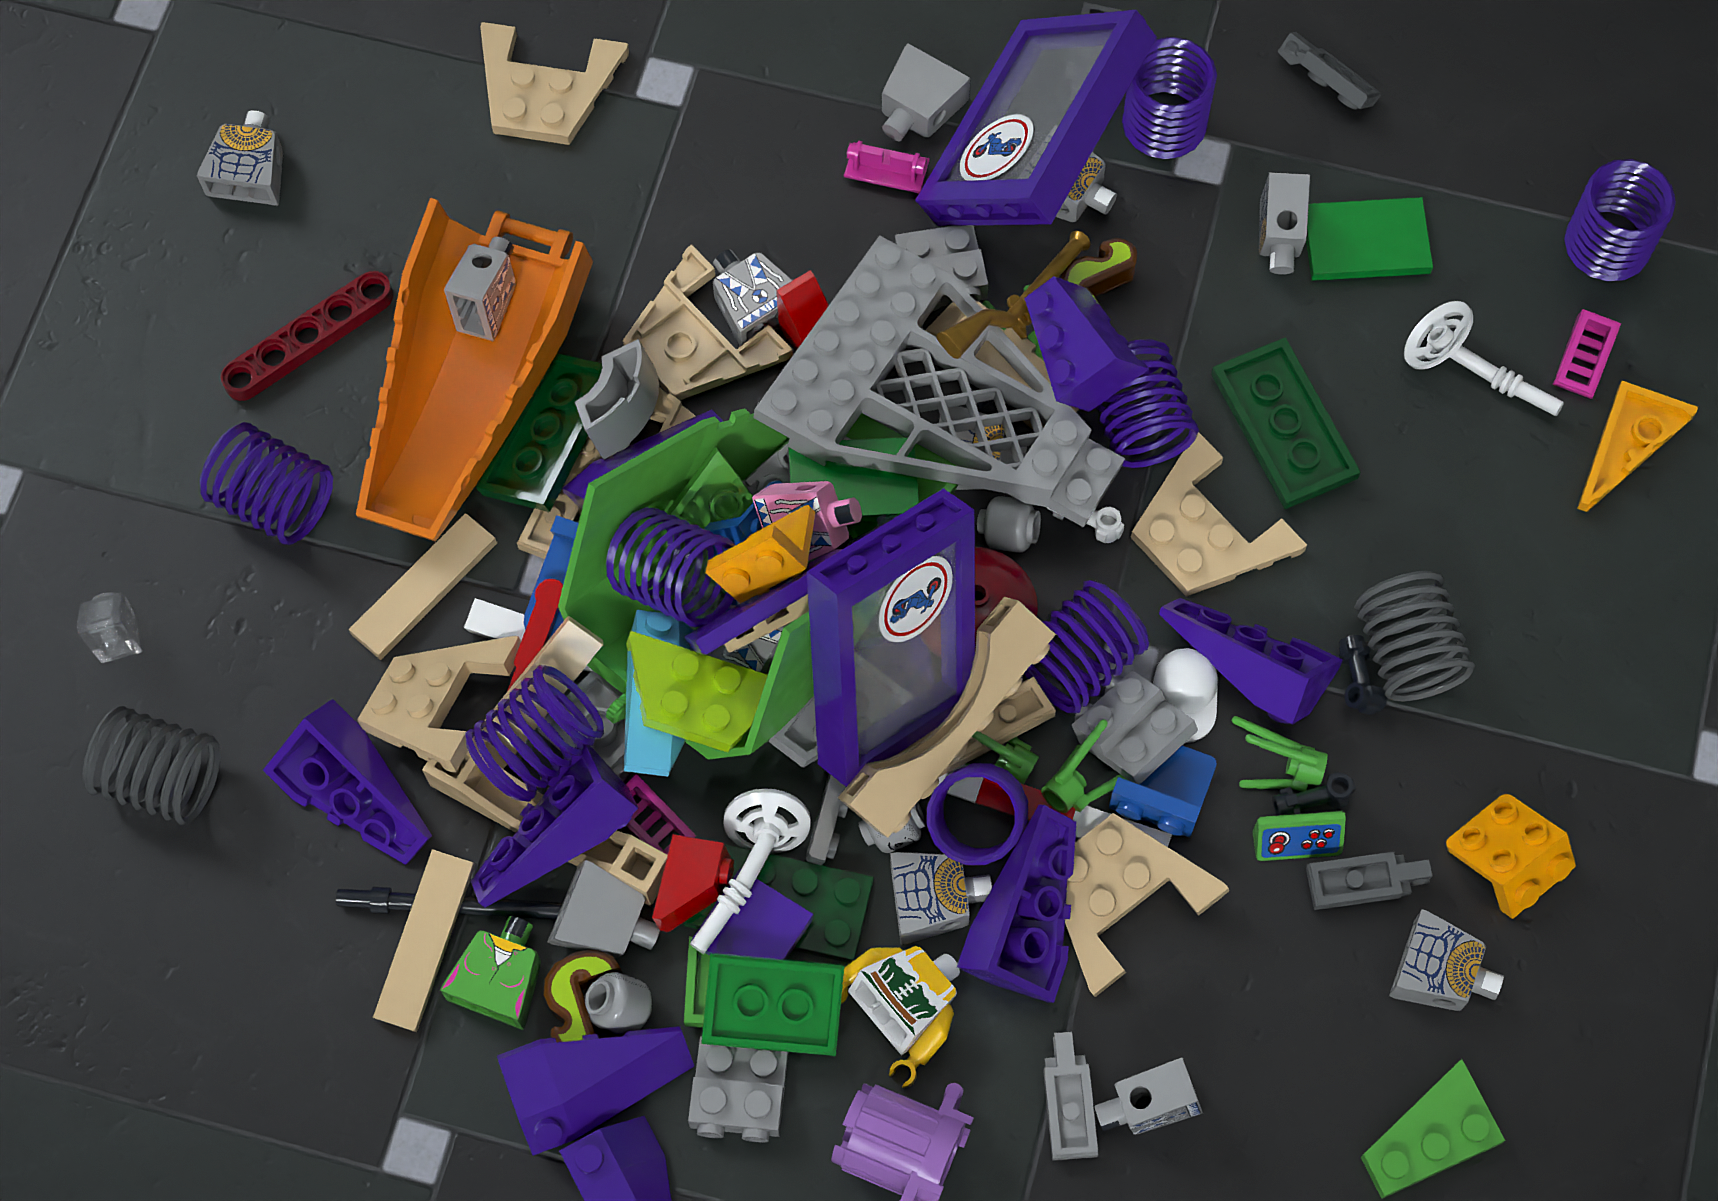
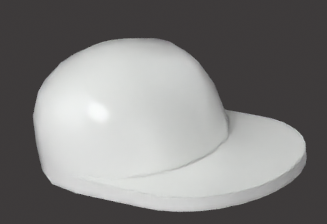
M1176 649L1166 654L1157 665L1153 684L1162 690L1166 701L1195 720L1198 731L1185 743L1195 742L1205 737L1211 731L1216 720L1217 670L1205 656L1194 649Z

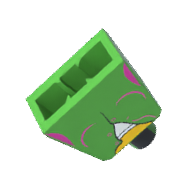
M509 916L500 937L481 930L477 932L441 987L440 991L446 1000L524 1030L541 964L537 952L525 947L533 925L518 917Z

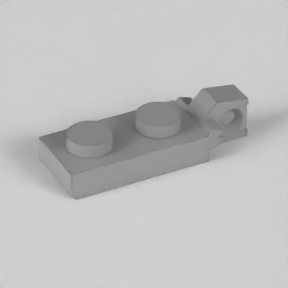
M1072 1032L1054 1033V1057L1044 1059L1045 1068L1043 1070L1052 1161L1097 1157L1098 1145L1089 1064H1086L1085 1055H1074Z

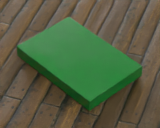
M1422 197L1308 204L1306 243L1312 281L1431 274L1433 264Z
M908 438L841 440L839 445L897 455ZM915 446L907 457L916 459ZM788 447L790 483L831 482L838 501L853 497L858 500L862 511L860 522L877 521L876 518L884 514L890 516L896 514L899 516L919 503L917 477L827 461L825 466Z
M710 953L701 1044L836 1056L844 965Z

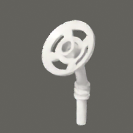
M1452 301L1435 308L1415 326L1409 335L1404 349V357L1406 362L1415 369L1434 367L1450 357L1489 381L1491 388L1496 389L1499 387V392L1502 394L1508 391L1507 396L1510 398L1515 395L1554 416L1558 415L1564 404L1563 401L1524 382L1522 375L1519 374L1515 377L1514 371L1510 370L1507 373L1506 367L1502 366L1499 369L1462 346L1473 324V312L1464 302ZM1451 316H1464L1461 322L1458 319L1447 320ZM1428 334L1426 347H1420L1422 341ZM1424 358H1427V359L1430 360V361L1424 362V361H1421V360L1424 359Z
M755 789L740 794L728 804L723 821L725 832L735 844L741 848L749 849L751 852L736 880L730 879L728 883L731 887L723 889L725 895L718 896L719 904L691 941L690 945L697 951L704 954L732 914L740 912L738 906H744L746 903L744 897L750 898L752 895L750 889L768 855L789 851L800 845L808 836L811 824L810 814L807 807L795 796L776 789ZM762 805L761 808L749 811L743 818L738 816L749 807ZM778 806L791 812L798 822L788 825L786 819L776 813ZM737 831L745 832L748 839L754 842L755 845L742 839Z

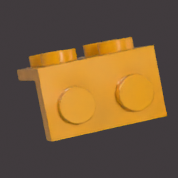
M805 505L751 534L745 541L709 559L705 573L740 604L756 595L767 592L771 587L788 578L799 576L807 569L815 511L809 505Z
M1510 794L1499 796L1446 841L1448 851L1492 882L1500 910L1512 919L1524 909L1534 905L1542 894L1558 881L1564 880L1571 870L1576 867L1567 832Z

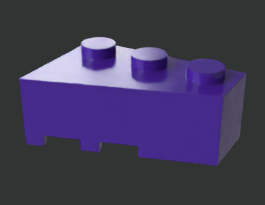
M1053 276L1025 297L1056 402L1090 412L1149 370L1144 361L1137 359L1129 349L1130 343L1126 338L1115 331L1109 323L1111 319L1087 288Z

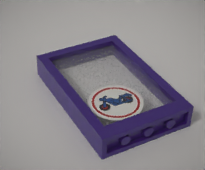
M1137 10L1021 20L915 200L937 226L1052 224L1157 38L1146 23L1145 18Z
M944 488L807 571L818 765L845 787L850 784L865 764L889 759L938 728L961 698L971 674L975 657L974 509Z

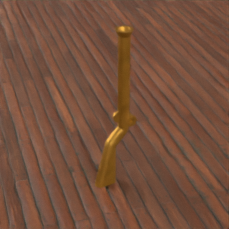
M1073 231L1070 234L1069 242L1020 297L1018 295L1008 297L1007 305L1010 309L1007 312L983 309L937 333L938 342L951 357L958 359L989 325L1013 328L1022 340L1027 338L1026 326L1030 325L1032 321L1025 297L1053 276L1059 277L1081 251L1088 250L1091 245L1088 236L1081 231Z

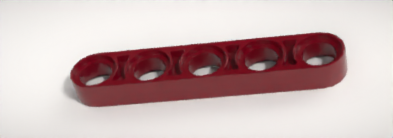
M368 271L361 274L229 362L221 372V382L227 394L232 399L238 401L253 398L386 309L393 300V289L388 277L378 271ZM371 284H381L385 287L384 293L376 299H369L363 295L364 290ZM345 305L352 309L351 315L343 321H336L330 318L331 312L338 306ZM305 328H315L318 330L317 338L310 343L299 342L297 336ZM272 350H281L285 353V357L280 364L270 366L264 363L266 354ZM246 372L251 375L250 383L243 388H234L230 385V381L235 374Z

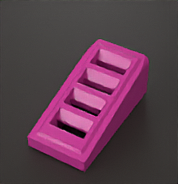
M1582 309L1574 323L1553 385L1592 399L1621 323ZM1584 330H1587L1604 338L1600 342L1586 337L1582 333ZM1580 343L1599 350L1598 356L1577 349L1578 344ZM1573 357L1594 364L1593 370L1572 363ZM1568 370L1588 377V384L1585 385L1567 378Z
M637 774L625 784L632 796L636 794L642 799L637 804L638 809L634 812L630 822L623 827L630 835L667 855L670 845L663 850L658 843L673 829L680 836L696 837L688 826ZM649 806L654 812L639 825L634 819ZM661 817L667 823L651 838L646 831Z

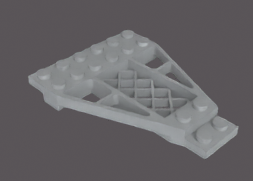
M879 235L756 406L753 418L789 437V448L825 466L827 461L1003 492L1024 503L1048 507L1084 527L1121 469L1125 458L1089 439L1091 428L1071 406L1056 402L1051 384L999 327L989 325L960 358L955 359L951 357L938 342L937 337L921 329V326L944 294L949 296L967 317L983 309L950 273ZM989 341L1031 388L978 360L975 356L984 342ZM923 361L926 373L907 376L904 367L905 363ZM933 364L941 367L944 370L935 371ZM895 365L899 378L885 380ZM958 380L962 393L943 396L939 383ZM969 383L981 390L971 391ZM930 385L934 398L915 401L911 388ZM903 390L906 403L895 404L886 399L883 393ZM994 400L998 413L980 416L976 403ZM1005 403L1017 410L1007 411ZM966 405L970 418L952 421L948 408ZM938 409L942 423L932 424L921 418L919 413ZM861 413L908 438L897 455L839 445V443L847 435ZM1030 419L1034 433L1016 436L1012 422ZM1002 424L1006 438L988 441L984 427ZM974 429L979 443L968 444L957 438L955 432ZM917 443L957 466L914 459L907 456ZM1032 445L1023 458L1020 447ZM1011 449L1015 463L1004 464L995 459L992 452Z

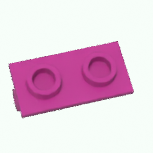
M858 141L857 143L849 144L847 158L849 160L844 177L920 193L930 158L920 157V153L911 155L864 145L863 141Z

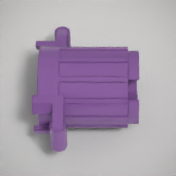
M863 1083L862 1091H857L845 1117L843 1125L847 1127L844 1132L843 1142L841 1146L835 1145L831 1162L840 1165L842 1170L902 1195L899 1201H939L944 1188V1181L958 1146L964 1148L970 1129L965 1128V1124L971 1125L974 1119L958 1111L963 1088L957 1083L947 1085L942 1105L939 1110H936L875 1084L872 1087Z

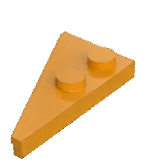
M1621 381L1577 509L1588 512L1690 422L1695 416L1698 407Z

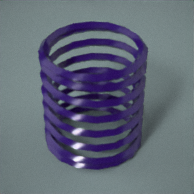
M1177 37L1156 39L1126 91L1122 118L1126 137L1136 149L1144 154L1161 159L1182 157L1195 150L1204 139L1217 79L1214 61L1204 48L1191 40ZM1170 46H1175V47L1187 48V49H1189L1190 51H1188V50H1183V49H1177V48H1166V49H1160V50H1157V49H1159V48H1165V47H1170ZM1172 54V55L1184 56V57L1189 58L1190 60H1188V59H1186V58H1180V57H1174V56H1166V57H1160V58H1156V57ZM1164 63H1176V64L1185 65V66H1187V67L1178 66V65H1172V64H1165V65H1159V64H1164ZM1174 71V72L1183 73V74H1185V75L1176 74V73H1171V72H1164V73H1158V72ZM1162 79L1179 80V81H1182V82H1184V83L1175 82V81H1169V80H1162ZM1168 92L1180 95L1188 100L1189 103L1169 105L1159 103L1148 95ZM1155 115L1162 116V117H1166V118H1170V119H1174V120H1169V119L1157 117V116H1155ZM1156 124H1161V125L1169 126V127H1172V128H1168V127H1164V126H1160V125H1156ZM1153 131L1160 132V133H1164V134H1168L1169 136L1163 135V134H1159V133H1155V132H1153Z
M1633 159L1613 160L1599 167L1585 186L1581 199L1568 223L1564 237L1567 254L1577 268L1590 277L1604 281L1625 280L1638 274L1649 262L1655 246L1663 235V231L1667 228L1676 204L1673 187L1664 174L1648 163ZM1622 172H1631V173L1643 175V176H1645L1646 178H1648L1649 180L1653 181L1656 185H1654L1653 183L1649 182L1648 180H1646L1645 178H1643V177H1641V176L1632 175V174H1628V173H1622ZM1621 180H1628V181H1633V182L1640 183V184L1643 185L1644 187H1646V188H1648L1649 190H1651V192H1649L1648 190L1644 189L1643 187H1641V186L1638 185V184H1634V183H1630V182H1626V181H1621ZM1619 187H1621V188H1626V189H1630V190H1635V191L1638 192L1639 194H1641V195H1643L1644 197H1646L1648 200L1644 199L1643 197H1641L1640 195L1636 194L1635 192L1628 191V190H1623V189H1619ZM1611 195H1619V196H1624V197L1631 198V199L1635 200L1636 202L1640 203L1641 205H1643L1644 208L1641 207L1640 205H1638L1637 203L1633 202V201L1630 200V199H1626V198H1622V197H1617V196H1611ZM1612 203H1618V204H1622V205H1627V206H1629L1630 208H1632L1633 210L1637 211L1640 215H1638L1637 213H1635L1634 211H1632L1631 209H1629V208H1627V207L1620 206V205H1616V204H1612ZM1600 212L1622 215L1633 222L1638 229L1628 230L1617 227L1604 219ZM1608 232H1610V233L1613 234V235H1617V236L1624 237V238H1627V239H1622V238H1619V237L1612 236V235H1610ZM1605 240H1607L1608 242H1611V243H1615V244H1618V245H1621V246H1625V247H1620V246H1617V245H1613V244L1607 243ZM1602 248H1604V249H1606V250H1609V251H1613V252L1619 253V254H1615V253H1612V252L1605 251V250H1603ZM1604 258H1608V259H1611V260H1614V261H1618V262H1613V261H1610V260H1607V259H1604Z
M1152 339L1131 341L1128 346L1134 355H1161L1158 360H1142L1149 370L1124 388L1138 383H1146L1134 389L1112 395L1104 401L1112 402L1106 408L1102 406L1103 403L1095 408L1101 413L1099 422L1106 426L1104 435L1111 440L1109 449L1120 456L1140 454L1170 442L1181 434L1185 428L1189 429V433L1173 448L1159 455L1144 460H1124L1122 465L1124 467H1147L1171 459L1188 449L1196 440L1199 432L1197 423L1192 419L1193 411L1187 405L1188 398L1182 392L1183 384L1177 378L1178 371L1172 365L1173 357L1169 353V347L1163 342ZM1160 367L1163 368L1160 373H1153ZM1160 381H1168L1164 387H1153ZM1165 394H1172L1171 398L1167 401H1157ZM1149 396L1139 402L1124 407H1120L1121 405L1127 402L1133 401L1141 397ZM1169 408H1177L1173 414H1162ZM1152 410V411H1150V412H1148V413H1146V414H1144V415H1142V416H1139V417H1136V418H1133V419L1126 420L1127 418H1129V417H1131V416L1137 415V414L1142 413V412H1145V411ZM1108 415H1117L1111 421L1107 419ZM1113 428H1123L1117 434L1112 433ZM1175 428L1169 434L1153 442L1126 448L1138 439L1150 436L1161 430Z
M242 422L231 427L219 438L211 449L200 476V493L205 502L214 503L216 508H226L229 515H239L241 522H251L254 529H264L267 536H277L280 543L285 545H291L303 539L314 528L329 502L333 489V474L329 465L322 464L319 460H311L308 454L298 453L295 447L285 446L283 440L272 438L270 433L259 431L257 426L248 422ZM249 432L250 435L240 441L225 458L217 472L213 483L212 495L207 492V480L218 456L229 442L240 433ZM249 444L245 458L238 465L229 484L219 493L223 478L231 463L242 449ZM268 447L269 454L261 460L262 451ZM281 454V462L273 468L275 458ZM294 461V469L286 475L287 466ZM307 468V472L299 479L300 473ZM247 470H248V473H247L246 477H245L244 480L242 481V483H241V485L239 486V488L235 491V488H236L237 485L240 483V481L243 479V477L245 476V474H246V472H247ZM264 470L258 485L254 489L251 496L248 498L252 486L254 485L260 473ZM319 472L317 494L308 514L291 535L285 536L284 531L297 519L311 491L313 476ZM276 478L270 493L266 497L265 501L262 503L264 495L266 494L271 483ZM304 486L296 506L287 518L288 512L296 496ZM288 487L285 496L283 497L282 501L275 510L276 504L278 503L284 490ZM239 499L238 508H233L232 504ZM252 506L251 514L246 515L245 511ZM265 512L264 521L259 522L258 517L262 516ZM278 519L277 528L272 529L271 524Z
M645 507L632 513L618 527L612 537L606 556L607 577L612 588L621 595L637 600L643 605H649L655 611H661L666 616H672L677 621H683L690 627H702L722 615L730 607L734 598L726 592L721 603L711 614L704 618H697L705 613L716 600L722 588L716 583L709 599L696 611L686 613L704 596L711 582V577L706 574L698 593L684 606L682 601L691 593L700 576L703 550L707 548L709 560L714 557L713 545L718 554H721L725 551L724 549L728 550L734 547L735 544L728 538L713 534L710 530H704L698 525L690 524L686 520H680L675 515H668L663 510ZM651 517L632 533L625 544L619 561V582H617L614 574V558L619 543L627 530L635 523ZM663 522L644 537L635 551L630 567L629 587L625 578V564L632 545L638 536L649 526ZM666 530L667 533L654 544L646 557L642 570L641 586L638 587L636 583V570L641 554L653 537L660 531ZM667 541V548L658 561L655 574L648 581V573L653 558L660 547ZM685 541V547L680 551V544ZM672 552H673L671 564H670V566H669V568H668V570H667V572H666L664 578H663V579L660 581V583H659V580H660L661 576L663 575L665 569L667 568V566H668V564H669V562H670L671 554H672ZM697 557L694 573L686 589L681 593L684 578L691 563ZM684 558V562L679 571L678 578L671 587L675 571L681 563L682 559ZM665 586L664 594L660 596L659 592ZM675 593V599L671 600V596Z
M1084 581L1082 590H1074L1073 601H1062V611H1051V621L1042 622L1057 634L1071 652L1082 661L1089 674L1076 666L1053 640L1048 643L1050 651L1070 671L1077 684L1071 681L1048 655H1045L1040 663L1066 687L1072 698L1059 691L1046 680L1033 664L1029 666L1024 674L1028 679L1032 677L1036 679L1049 701L1056 707L1067 713H1080L1081 707L1088 705L1089 697L1098 696L1101 687L1110 685L1112 676L1121 675L1123 666L1132 665L1134 656L1141 655L1144 651L1148 650L1149 637L1147 630L1130 605L1115 591L1097 581ZM1092 587L1101 591L1120 609L1131 624L1139 644L1131 641L1126 629L1118 618L1102 601L1089 592V588ZM1080 597L1084 598L1090 611L1083 606ZM1068 607L1081 615L1088 626L1107 643L1112 654L1098 645L1093 636L1073 618ZM1058 618L1069 624L1074 633L1093 650L1101 665L1091 659L1082 647L1061 627ZM1121 652L1128 654L1125 659H1122ZM1109 662L1116 664L1115 669H1111ZM1097 672L1104 674V679L1100 680ZM1086 682L1094 685L1092 690H1088Z
M539 665L533 671V678H525L521 682V689L514 688L509 693V699H502L498 703V710H490L486 714V721L479 720L474 725V729H469L466 732V747L480 771L494 786L517 801L530 802L537 795L536 787H547L548 776L558 777L560 766L569 767L572 764L571 755L581 756L583 754V744L593 746L595 738H601L604 735L603 720L587 695L571 679L554 667ZM543 674L558 680L570 689L590 713L596 724V731H593L587 718L571 700L545 681ZM531 684L534 686L536 693L528 690ZM522 695L524 703L517 701L516 698ZM532 700L544 708L554 721L571 737L576 749L567 744L554 727L540 715ZM510 706L512 714L504 711V709ZM520 711L532 718L543 733L559 747L564 759L553 753L542 737L527 724ZM496 716H498V719H499L500 724H498V723H496V722H494V721H492V720H493ZM508 721L522 730L533 746L549 760L553 770L542 764L531 748L514 733ZM496 731L509 739L518 753L537 770L541 781L533 777L520 759L501 742ZM473 737H474V739H475L476 745H477L478 750H479L480 754L482 755V757L479 755V753H478V751H477V749H476V747H475V745H474V743H473V739H472ZM483 739L494 746L509 767L522 778L527 790L517 785L501 769L486 748Z
M972 763L955 770L934 789L927 805V828L934 844L948 858L964 865H987L1003 858L1017 844L1028 821V799L1021 783L1008 770L991 763ZM966 777H983L997 783L1009 795L1015 811V825L1011 835L1003 843L991 848H973L959 842L949 832L944 820V800L949 788L955 782Z

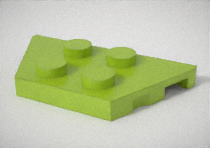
M630 631L626 645L627 650L631 651L635 670L633 673L635 688L641 698L639 707L643 726L729 752L742 739L743 735L751 729L768 675Z

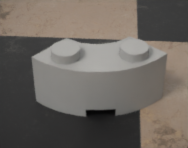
M639 339L601 356L603 369L598 382L589 393L575 401L585 431L603 460L616 452L626 449L630 445L631 441L640 433L650 419L657 403L659 394L657 371Z

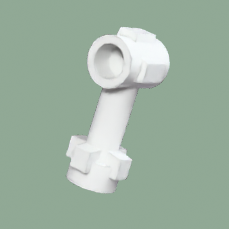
M1105 507L1100 511L1094 510L1086 523L1095 528L1096 539L1103 543L1114 542L1121 537L1124 531L1120 511L1112 507ZM1053 511L1054 517L1063 520L1064 516Z

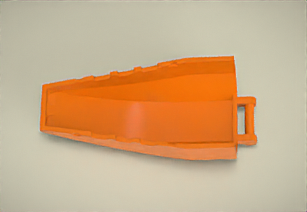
M430 198L402 273L393 319L395 327L391 347H388L386 374L383 387H380L378 397L380 405L375 428H372L369 444L371 446L370 457L366 459L356 511L357 517L435 542L437 541L507 438L567 336L593 264V260L584 243L579 241L575 242L570 258L564 259L572 245V232L559 229L558 232L512 219L510 214L497 210L493 214L487 233L484 236L449 218L439 201ZM505 234H510L551 247L548 255L513 244L514 250L510 257L516 285L494 342L456 330L444 289L469 245L477 244L488 247L493 237L502 238Z

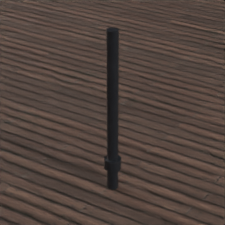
M375 886L372 887L371 891L338 889L336 906L370 908L371 913L389 914L391 909L411 911L417 893L392 892L391 887ZM464 897L458 914L556 920L563 903L500 899L487 907H483L479 904L477 897Z

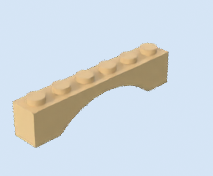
M1004 597L977 629L976 652L970 677L961 698L946 720L930 736L911 749L886 760L865 764L838 799L874 830L887 838L892 833H897L903 829L910 820L912 808L920 799H925L932 794L939 784L938 777L944 769L961 759L966 752L968 740L976 731L979 732L989 725L995 715L993 710L1003 698H1008L1017 691L1023 680L1021 676L1031 664H1036L1045 657L1050 649L1048 643L1056 634L1020 601Z
M469 751L466 753L457 772H450L444 769L441 763L434 759L427 761L422 769L430 786L515 833L518 831L523 819L520 813L526 805L530 803L536 806L543 796L537 792L535 798L530 802L517 801L507 796L480 771L471 758ZM502 769L517 785L527 790L525 783ZM616 830L607 840L568 862L575 866H578L585 860L594 863L646 897L644 904L651 907L659 892L668 855L630 834Z

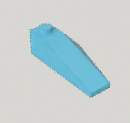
M636 611L632 631L692 650L685 636L693 632V630L685 622L677 621L672 616H666L660 612ZM628 651L624 771L668 777L686 739L643 726L639 707L641 698L635 688L633 678L635 670L631 651Z

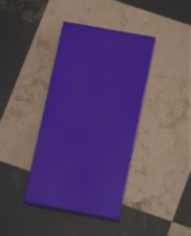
M834 549L809 562L807 569L799 576L788 578L771 587L767 592L746 600L686 635L685 639L693 651L707 655L808 594L807 571L842 549Z

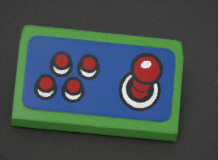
M1336 811L1259 817L1253 829L1257 860L1270 861L1340 855L1344 845L1345 812Z

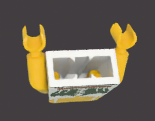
M917 946L907 950H902L901 948H870L844 967L841 1004L847 999L849 992L901 1056L907 1051L909 1052L910 1056L906 1060H899L892 1064L889 1075L891 1077L900 1066L909 1067L911 1069V1077L903 1084L902 1088L910 1087L917 1078L916 1068L920 1064L925 1065L947 1039L954 1016L950 1003L957 994L956 988L950 981L959 975L960 970L956 968L957 962L952 956L943 954L932 961L924 950Z

